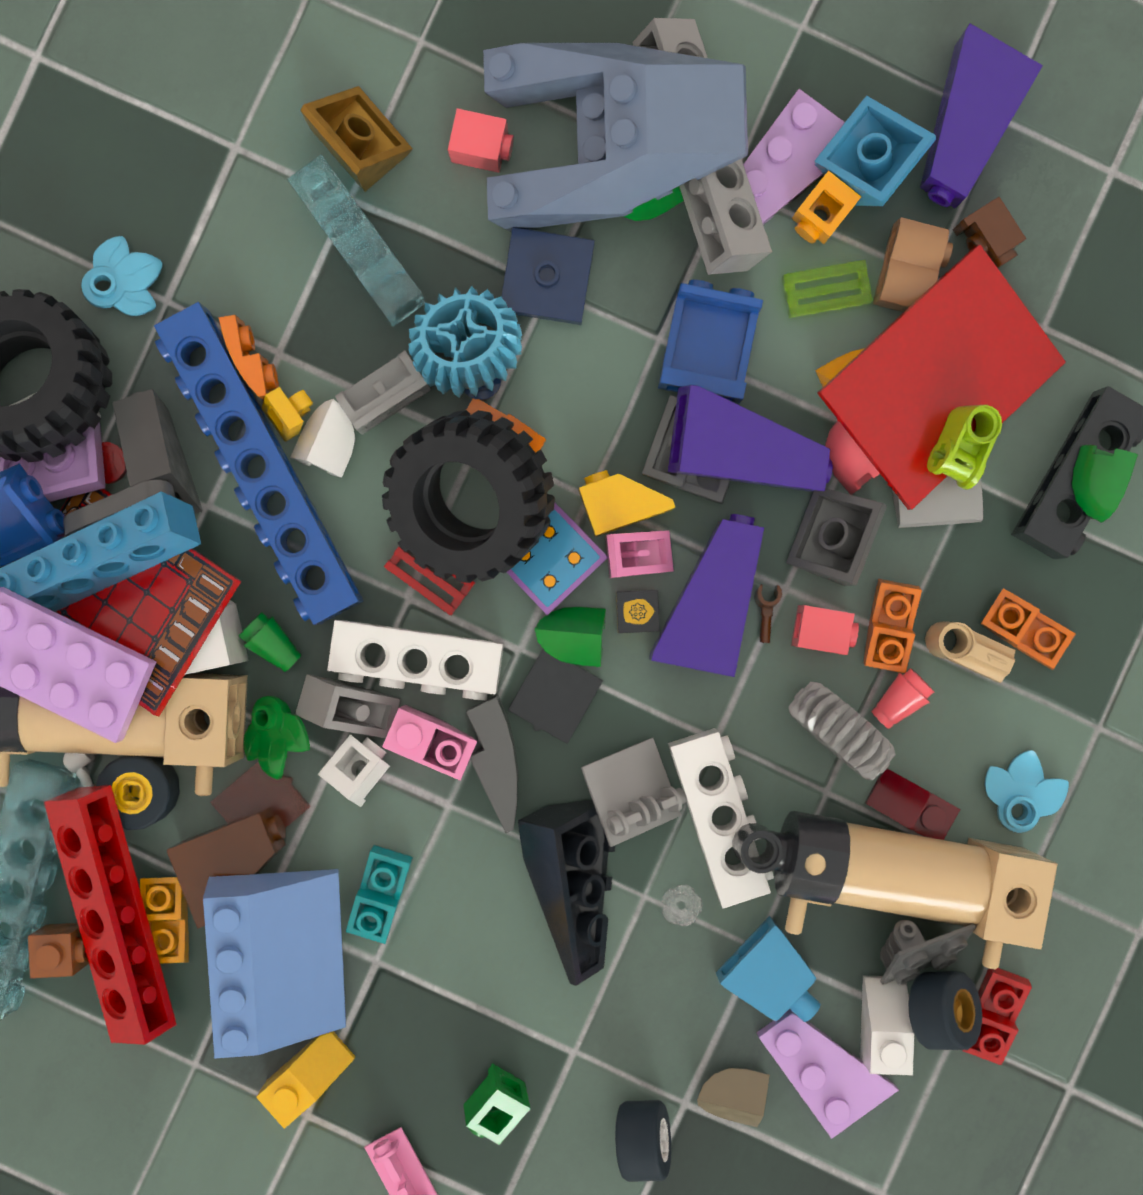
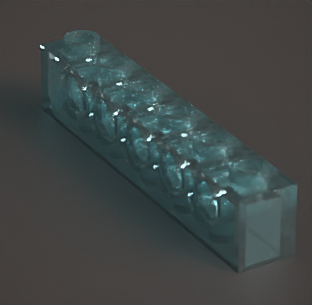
M32 759L14 763L0 814V968L3 973V977L0 979V1021L13 1011H17L23 1001L25 986H22L21 983L24 971L29 969L28 935L38 930L44 921L47 908L42 903L46 889L48 890L52 886L57 873V865L53 864L57 848L47 812L44 819L38 817L33 810V803L35 799H38L44 804L46 800L78 788V784H75L76 773H72L63 767ZM24 840L29 841L34 846V859L27 857L23 852ZM13 881L22 885L24 889L23 899L18 898L13 893ZM2 922H6L12 927L13 939L3 934L1 929Z

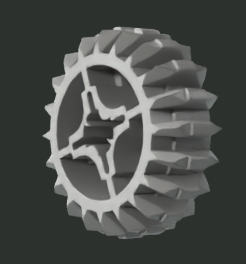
M810 682L794 696L795 700L788 707L790 715L861 777L867 780H874L888 768L890 761L896 755L893 745L870 722L863 718L860 713L850 707L848 703L818 682Z

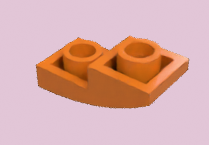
M236 315L218 317L226 347L236 368L248 386L258 397L264 400L266 394L279 387L274 364H268V360L259 353L250 355V351L255 350V341L250 325L245 326V323Z
M878 579L864 655L865 666L906 673L915 638V633L912 629L922 589L919 586Z
M1004 588L981 622V625L1051 670L1055 668L1076 635L1073 631L1040 613V609Z

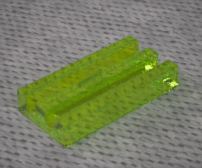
M866 260L788 273L782 276L783 286L785 285L786 291L785 299L789 307V318L868 304L873 301ZM858 272L859 279L795 290V283ZM861 288L862 294L798 305L797 301L799 299Z

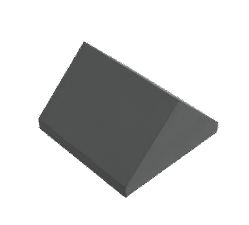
M826 488L825 491H814L786 563L843 586H856L887 505Z

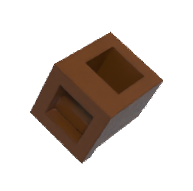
M1000 197L995 198L970 214L952 229L956 236L963 232L965 233L969 251L980 244L997 268L1018 256L1014 248L1026 240V237Z

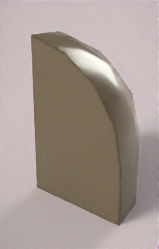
M728 1068L715 1073L703 1084L697 1099L698 1106L717 1117L758 1127L764 1117L770 1075L736 1068Z

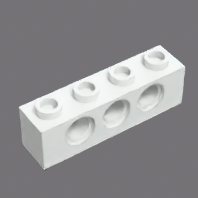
M334 620L327 671L339 672L338 680L363 683L364 676L380 678L379 685L384 687L404 689L405 682L422 684V692L445 695L446 688L463 690V698L486 701L488 694H496L498 691L504 643L347 620ZM371 643H377L385 650V661L379 667L370 665L365 658V650ZM412 649L423 651L427 657V666L422 672H413L406 664V656ZM452 655H461L468 661L469 672L465 677L455 678L449 674L447 662Z
M713 728L668 743L682 789L687 798V805L716 895L722 908L770 894L771 891L767 881L774 879L772 871L768 873H755L750 871L742 862L737 865H730L725 862L726 852L733 847L732 840L735 833L746 824L756 823L753 815L746 817L741 802L748 799L743 780L740 775L733 777L729 761L734 760L735 755L728 735L720 737L719 731ZM706 766H717L720 769L719 781L713 786L700 784L699 774L701 770ZM720 806H729L733 809L732 820L723 826L712 823L714 810ZM754 841L748 849L749 857L759 856Z

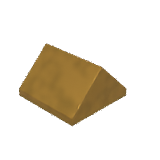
M359 86L306 103L300 110L311 131L364 192L409 155L413 149Z

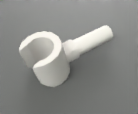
M65 753L63 758L65 767L70 772L76 773L83 787L94 786L89 771L85 767L95 760L94 754Z

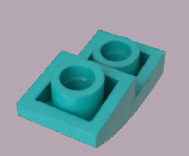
M373 845L360 888L355 897L346 928L347 933L386 944L413 857Z

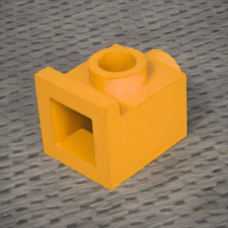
M828 170L792 217V220L797 223L795 231L809 243H815L816 240H819L822 244H825L861 196ZM817 209L825 211L827 220L823 221L814 211Z

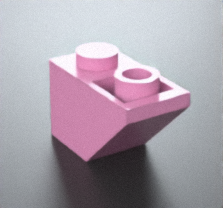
M404 705L398 708L382 747L461 781L478 740L443 720Z

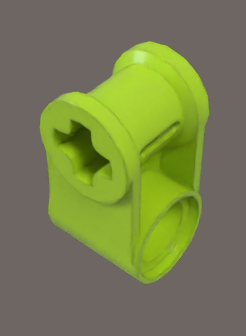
M989 405L960 406L952 410L937 444L930 453L927 462L928 471L935 475L943 473L955 479L957 485L965 490L974 487L984 473L987 459L1001 432L1002 419L999 412ZM973 417L976 420V429L974 433L971 429V421Z

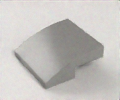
M947 476L912 510H908L892 490L898 528L982 522L981 479L974 487L965 490L957 485L955 479Z

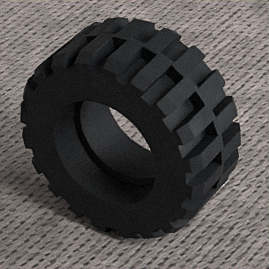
M26 289L13 290L12 296H9L5 291H0V373L5 365L15 356L36 348L51 349L52 364L45 383L32 397L15 405L0 406V456L3 459L15 462L21 460V457L27 462L42 461L45 453L54 458L66 452V445L72 443L77 446L86 439L83 433L90 426L95 429L101 418L97 414L100 408H107L110 400V395L105 391V387H111L112 372L106 367L109 365L110 359L95 333L63 302H58L53 296L42 292L35 293L34 295L30 290Z
M463 410L434 420L403 441V446L396 449L389 460L392 467L384 473L382 483L384 487L389 488V491L382 495V504L384 510L390 511L391 517L386 519L390 531H396L401 539L397 542L404 553L410 550L416 556L414 562L421 568L425 569L430 566L435 569V576L446 580L450 576L456 575V581L471 583L475 578L483 582L494 579L500 572L506 573L539 542V538L546 532L551 522L548 515L554 510L555 497L547 494V491L554 486L552 473H544L542 467L547 462V459L542 450L535 453L529 443L533 438L525 431L517 434L512 430L514 422L504 417L499 418L495 422L492 421L493 415L491 412L478 410L470 415L467 410ZM459 462L471 466L490 482L499 503V519L495 528L480 529L469 526L451 513L443 500L440 490V474L444 463Z

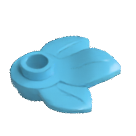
M123 236L110 238L102 243L94 252L93 268L82 279L81 288L83 295L95 307H115L125 315L140 316L156 309V303L147 289L159 277L163 267L162 261L147 253L133 252L129 254V247ZM99 281H108L111 284V287L106 291H100L95 288Z
M1027 750L1014 757L1007 771L996 766H990L984 783L987 796L998 806L997 815L999 821L1005 828L1017 833L1031 830L1037 824L1040 817L1056 813L1063 805L1069 788L1067 780L1059 778L1044 779L1040 760L1033 750ZM1021 804L1023 806V813L1020 817L1014 818L1011 810L1014 805Z

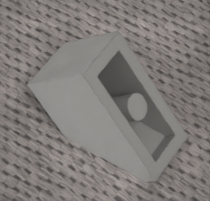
M307 674L295 715L323 728L386 738L398 711L401 699L346 682Z

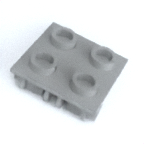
M653 738L581 767L610 847L682 816L680 810L682 805L687 802L685 792L681 788L675 789L671 787Z

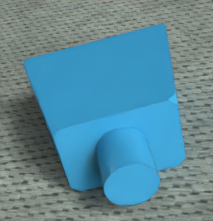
M770 916L716 972L718 980L724 988L774 1021L779 1020L790 1009L803 1022H807L818 1012L821 1005L807 991L815 982V975Z

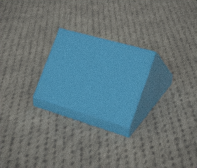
M866 95L814 162L815 166L824 175L829 170L861 196L855 206H883L934 143L936 135Z

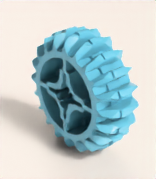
M471 286L466 294H461L455 287L453 296L448 298L439 293V303L436 305L425 303L424 310L426 315H415L414 323L416 327L409 329V338L411 340V343L408 344L409 353L414 360L413 365L416 371L420 372L424 381L430 387L436 385L438 391H441L443 395L452 388L454 395L460 398L464 390L469 389L471 394L476 397L478 387L484 385L493 391V380L497 378L506 381L508 375L506 369H516V356L522 354V344L520 341L522 340V331L520 324H517L518 320L512 308L507 307L502 297L494 299L493 294L488 289L478 295L477 290ZM477 323L486 324L496 331L488 330L487 326H479ZM435 352L444 353L445 357L453 358V362L441 359L435 355Z

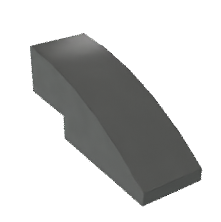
M498 694L469 708L466 713L483 748L472 753L471 763L505 833L514 830L519 772L516 747L509 719Z

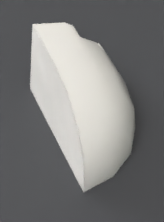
M334 399L325 401L314 411L304 426L290 458L309 467L313 464L327 471L330 475L342 478L352 455L355 434L354 426L337 401Z

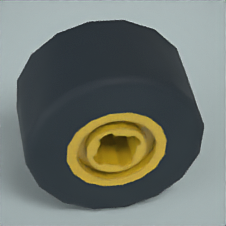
M124 755L108 763L99 774L96 786H112L123 829H145L165 818L175 807L180 793L179 778L172 765H163V757Z

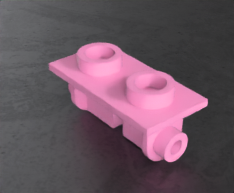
M402 1127L364 1147L389 1195H438Z

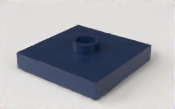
M512 227L501 296L506 302L507 307L512 308L516 315L582 325L595 240Z

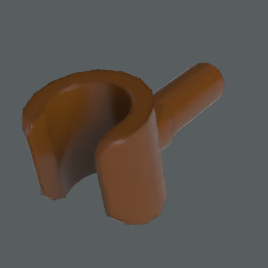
M761 584L754 595L756 604L761 608L760 642L770 643L773 607L781 600L782 590L779 585H776L774 589L775 599L772 602H768L762 597L763 584Z

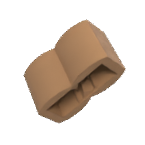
M900 217L893 224L873 305L905 312L938 280L940 267L945 268L952 254L953 243L948 242L949 230Z

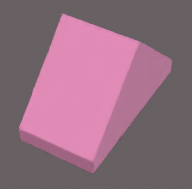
M669 530L606 535L610 578L674 571Z

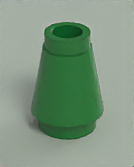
M263 612L238 635L245 642L243 645L245 648L277 668L279 667L284 673L302 655L273 616L268 618Z

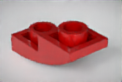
M988 968L978 991L982 1007L981 1032L976 1044L969 1050L962 1051L1002 1065L1019 1031L1015 1021L1032 989L1029 979L1000 968Z

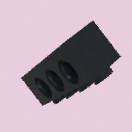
M1109 386L1094 391L1011 535L1052 559L1068 558L1069 555L1076 554L1086 538V534L1083 531L1089 520L1093 519L1086 515L1078 505L1072 488L1073 471L1082 445H1095L1097 449L1114 454L1115 448L1130 451L1131 447H1136L1143 440V406ZM1101 430L1106 431L1111 437V446L1108 450L1104 449L1099 443V433ZM1061 501L1066 503L1070 509V517L1066 523L1062 522L1057 516V506Z

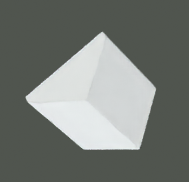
M231 600L228 602L185 675L249 661L247 650L243 646L245 642L238 636L242 632L236 603Z

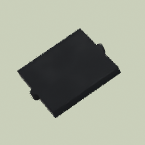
M542 649L508 711L533 724L535 731L542 729L568 744L603 680L577 665L557 660Z

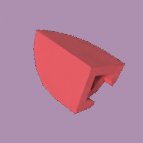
M837 421L829 431L825 447L830 449L829 459L832 461L834 476L851 495L858 491L872 477L875 478L880 473L842 424Z

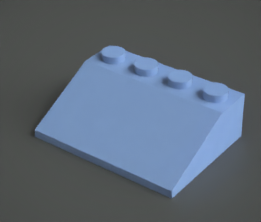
M339 869L209 877L203 896L214 1059L261 1055L345 1028L346 1009Z

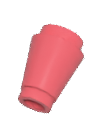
M910 668L904 675L902 673L898 674L871 712L887 729H890L894 724L899 723L930 703L928 698L934 693V690Z

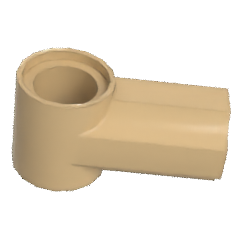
M945 621L937 622L926 633V647L932 655L954 662L997 683H1001L1010 674L1014 665L1016 650L973 631L966 624ZM949 630L955 633L957 639L956 645L951 651L945 648L943 642L944 636Z

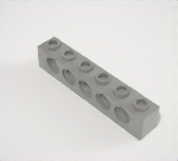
M653 18L632 42L633 46L708 58L695 19ZM742 159L699 180L694 178L679 186L708 275L748 271L772 253Z

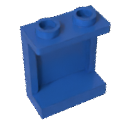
M689 280L688 284L681 283L677 292L658 389L678 393V388L696 385L739 405L744 398L747 384L745 383V377L757 319L762 309L763 300L754 298V293L745 289L731 288L729 293L714 290L713 284L702 280Z
M20 463L0 472V567L64 538V514L51 505L44 496L40 483L35 477L28 475Z

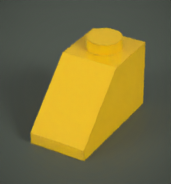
M607 470L585 477L586 485L579 487L578 490L595 537L663 514L675 508L673 499L621 474L609 476Z
M334 1031L317 1036L266 1080L256 1098L285 1129L317 1101L356 1056Z

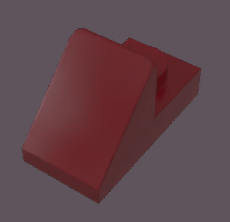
M888 768L880 774L865 801V804L924 837L940 840L945 839L961 810Z

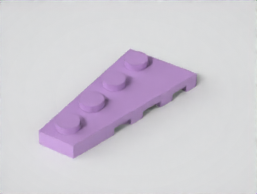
M798 89L743 164L763 225L784 206L803 193L813 182L824 175L815 166L814 161L845 123L800 89Z
M100 422L95 429L90 426L83 433L86 437L85 440L77 446L72 443L66 445V452L52 458L49 454L45 453L44 459L37 462H27L22 457L21 460L15 462L1 457L0 472L20 463L27 474L35 477L40 483L43 494L49 502L104 489L106 487Z

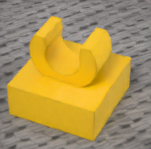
M278 387L265 395L262 410L283 440L287 442L300 433L304 422L301 417L310 412L309 407L313 405V402L304 389L287 398L282 389Z

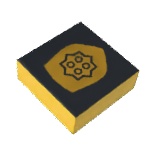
M658 590L616 592L618 633L660 632Z

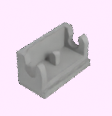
M405 350L390 362L335 396L352 425L361 435L431 390L420 372L416 371L413 361Z

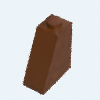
M271 806L183 840L166 850L197 929L205 926L203 896L209 877L258 874L286 845L284 841L286 837L284 824L277 814H273Z

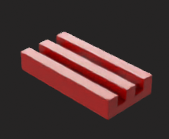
M399 546L384 567L448 615L452 616L476 582L463 583L464 585L459 591L441 577L435 576L434 572L429 568H421L414 562L415 558L407 552L404 553ZM401 559L454 597L452 602L449 604L397 566Z

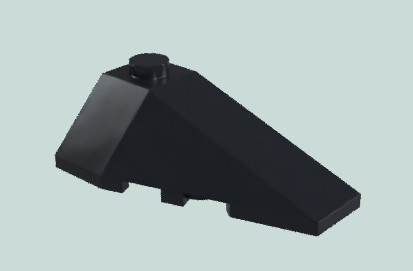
M593 800L547 805L518 820L524 863L569 983L574 986L602 970L605 963L609 919L603 914L605 891H611L612 876L606 875L608 852H615V846H609Z

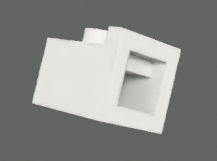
M349 735L318 775L348 800L361 807L366 801L364 798L390 767L382 760L387 752L368 737L361 743L352 735ZM361 764H366V766L357 776L356 770L358 766Z

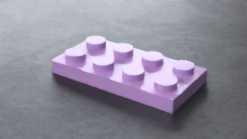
M0 587V686L114 743L122 741L156 661L5 587Z

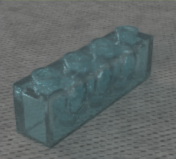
M322 154L287 179L393 327L426 303L419 288Z

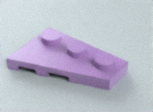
M790 1009L779 1020H773L757 1032L759 1039L831 1139L899 1091L898 1087L886 1077H882L880 1074H870L861 1059L832 1041L828 1035L808 1021L803 1022Z

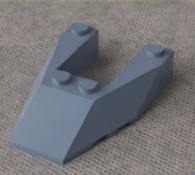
M519 43L483 50L485 93L506 108L576 96L578 164L487 177L488 220L508 231H512V227L532 229L626 216L633 212V208L654 198L659 200L673 193L674 188L694 178L699 180L748 156L746 67L743 64L621 43Z

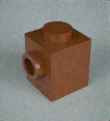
M78 923L46 924L28 935L30 978L74 976L89 964Z

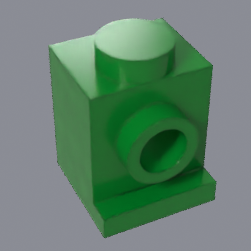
M492 1064L488 1069L489 1075L463 1104L466 1127L474 1135L480 1138L486 1137L500 1145L531 1108L525 1082Z

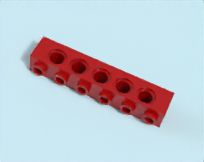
M112 786L78 787L44 801L45 809L111 1043L146 1045L176 1026L175 1016Z

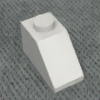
M863 975L860 1059L870 1074L913 1075L914 1033L909 1019L907 983L897 984L896 980L882 985L880 980L883 976Z

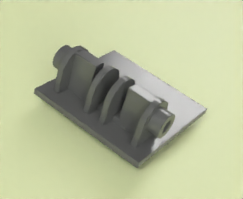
M909 920L897 922L880 951V958L886 968V972L880 980L881 984L883 985L893 980H896L897 984H904L920 975L919 971L933 966L934 970H941L957 961L956 955L959 951L968 946L967 940L975 930V924L925 942L915 923Z

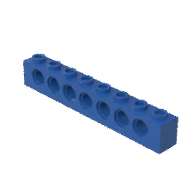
M197 302L154 325L160 337L155 341L159 352L167 363L173 361L180 375L175 377V381L187 400L191 398L194 400L199 410V413L195 414V419L203 433L207 437L212 435L219 449L214 452L225 473L232 472L239 485L234 488L235 494L245 510L252 509L259 523L254 525V529L265 547L271 545L278 558L274 562L275 569L285 584L291 582L298 595L293 601L303 620L307 621L310 619L313 625L322 624L363 602L364 600L255 395L236 368L226 347L223 335L210 311L200 302ZM198 347H204L206 357L203 363L198 366H191L189 359L192 351ZM223 383L226 388L224 399L219 403L212 404L209 399L211 388L216 384ZM237 420H243L246 425L244 436L237 441H232L228 434L230 425ZM262 456L266 463L265 471L260 477L251 478L248 473V465L253 458ZM281 493L286 501L285 508L280 514L273 516L268 511V500L273 494ZM299 529L304 533L306 542L302 550L293 553L287 546V537L292 531ZM314 566H319L325 573V583L317 590L310 588L306 581L308 571Z

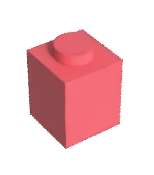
M457 108L448 146L450 160L452 163L500 173L502 160H510L514 135L508 134L507 119Z
M798 605L791 646L848 655L849 647L854 648L858 638L859 625L853 622L855 614Z

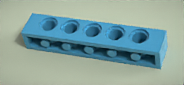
M161 491L0 568V587H5L56 612L201 545L193 506Z

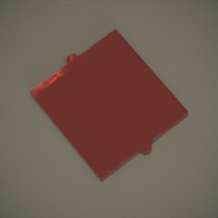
M258 762L210 802L227 823L271 806L273 814H277L281 818L285 828L311 807L292 785V777H286L283 774L281 779H273L262 771Z

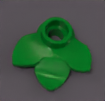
M264 696L259 698L252 708V722L245 731L243 746L247 761L258 759L262 771L273 779L278 780L283 776L288 751H309L310 742L304 723L299 716L291 713L287 703L275 696Z

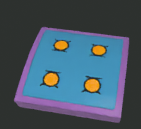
M554 503V510L548 515L551 522L546 532L539 538V542L513 568L507 571L510 577L546 615L608 558L556 503Z

